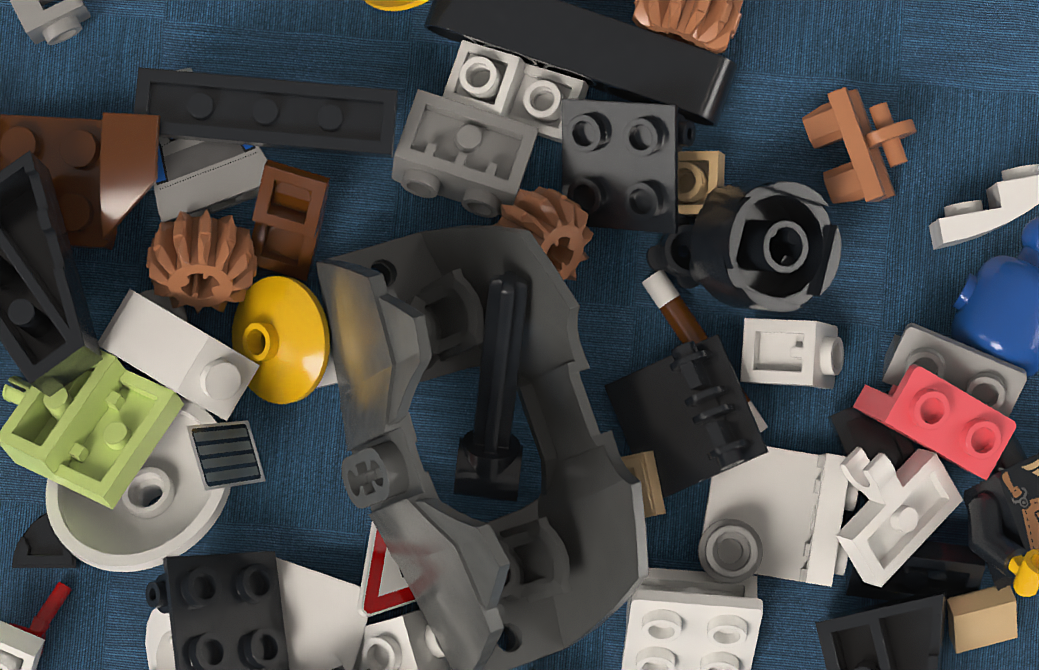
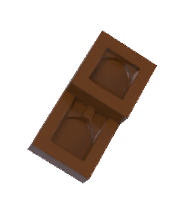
M269 159L266 161L252 221H255L251 240L253 241L254 255L257 256L258 267L307 281L312 271L317 251L330 178Z

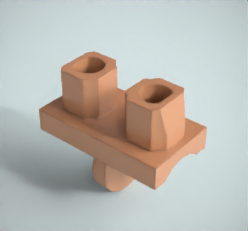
M843 87L828 93L830 102L821 105L802 117V121L814 149H820L844 140L851 162L823 172L824 182L832 203L840 204L863 199L866 202H880L896 196L879 147H883L890 168L908 162L901 139L917 132L913 120L908 119L894 123L887 102H883L869 108L876 130L873 131L858 89L848 91L847 87Z

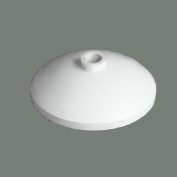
M180 397L184 403L183 407L114 509L47 479L46 509L50 524L59 540L74 556L90 566L113 572L141 571L162 565L165 557L180 556L194 546L210 530L226 504L231 487L208 491L203 489L186 426L217 423L205 409L186 398ZM161 496L156 503L148 506L152 499Z

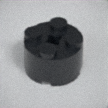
M741 181L725 187L715 188L707 195L692 229L691 259L689 262L691 277L696 283L704 286L715 299L731 307L777 312L797 310L802 308L803 306L801 305L809 301L813 296H820L830 286L837 273L842 248L838 225L831 224L830 218L823 207L828 206L822 196L812 188L800 183L789 181Z

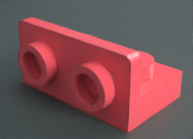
M916 364L909 366L898 386L893 384L888 394L865 384L853 405L855 409L925 449L937 453L944 460L986 481L1016 429V423L1012 419Z

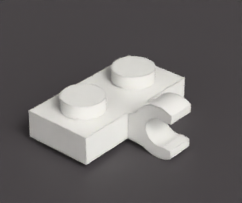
M856 447L844 459L840 467L849 482L864 493L869 501L836 534V537L865 583L882 587L963 499L935 452L918 448L895 471L893 464L885 454L878 453L869 461L863 449Z

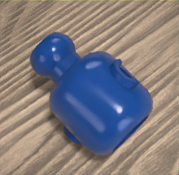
M1035 217L1025 225L1021 235L1022 248L1017 258L1007 255L989 258L982 264L976 275L971 273L967 275L965 279L967 281L952 307L958 309L951 324L953 340L1023 368L1027 372V378L1039 372V217Z

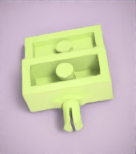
M102 350L100 351L103 360L51 397L19 376L10 377L8 381L13 387L5 384L2 396L7 402H12L18 406L0 430V446L16 464L111 509H114L184 405L176 392L126 370L116 356Z

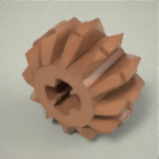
M635 0L632 20L639 28L719 54L725 52L730 39H733L742 17L740 11L743 0Z
M541 186L532 192L520 189L515 197L513 206L501 204L502 217L497 224L491 226L529 230L562 279L576 281L575 269L579 262L589 259L588 255L584 252V246L594 235L586 226L588 213L583 211L579 204L554 189H545Z
M206 208L200 217H192L186 212L180 211L175 222H160L158 232L155 234V238H152L151 247L148 248L146 267L149 268V277L154 285V295L170 297L172 308H179L184 305L194 306L198 315L203 307H213L220 312H224L228 302H244L246 291L253 285V277L257 273V256L254 255L250 229L236 227L232 215L220 219L211 218Z

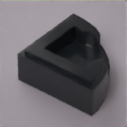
M46 512L30 525L18 541L13 555L12 568H79L80 559L74 556L59 540Z

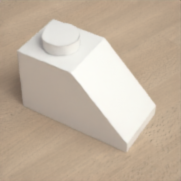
M129 289L98 341L101 348L225 421L228 420L260 366Z

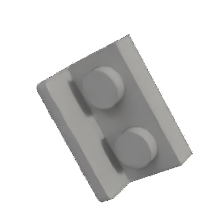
M418 89L394 154L392 179L401 183V186L406 191L424 198H434L439 195L461 202L467 211L475 215L487 218L496 217L497 215L502 216L501 204L512 206L514 204L537 139L539 128Z
M909 323L905 327L902 336L894 335L885 354L882 377L883 382L898 386L909 366L916 364L1009 418L1027 381V372L1023 368L920 325Z

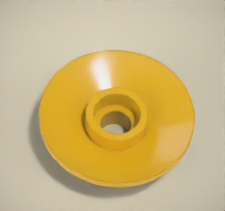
M271 276L257 281L246 291L244 302H239L232 325L233 350L260 365L248 385L257 396L274 404L298 402L315 390L326 371L330 353V334L326 315L315 294L304 283L292 277Z

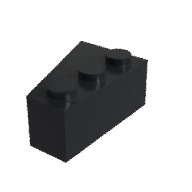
M28 151L0 171V341L28 382L51 397L103 360L50 170L31 151Z
M948 588L822 616L815 624L826 670H941Z

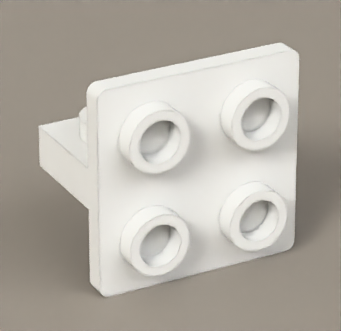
M648 567L649 575L627 600L626 634L621 670H751L763 615V601L757 598V576H751L739 583L729 584L713 579L706 572Z

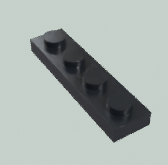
M138 67L134 114L161 116L159 137L393 158L399 94L398 90Z

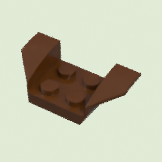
M103 112V118L100 120L0 114V171L28 151H31L50 170L71 248L112 250L117 235V226L158 179L161 116Z

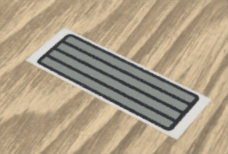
M248 420L186 426L204 491L266 481Z

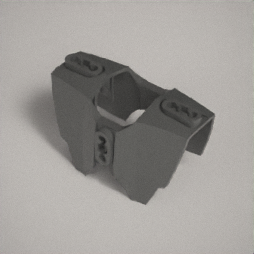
M461 225L431 229L316 262L340 392V409L344 423L346 452H352V455L342 461L343 483L349 498L357 508L363 509L370 506L372 513L368 514V516L379 531L392 558L398 564L452 670H512L570 648L600 627L630 598L649 575L641 481L632 475L622 461L612 430L601 434L598 429L579 372L590 368L578 333L580 305L531 232L525 229L484 225ZM371 268H376L380 272L374 271ZM505 271L516 272L518 277L526 279L529 285L517 393L541 459V494L538 499L522 509L485 523L458 512L440 501L429 472L424 471L415 444L418 440L408 410L420 382L467 368L480 367L489 281L493 275H503ZM503 631L506 632L509 641L505 651L497 644Z

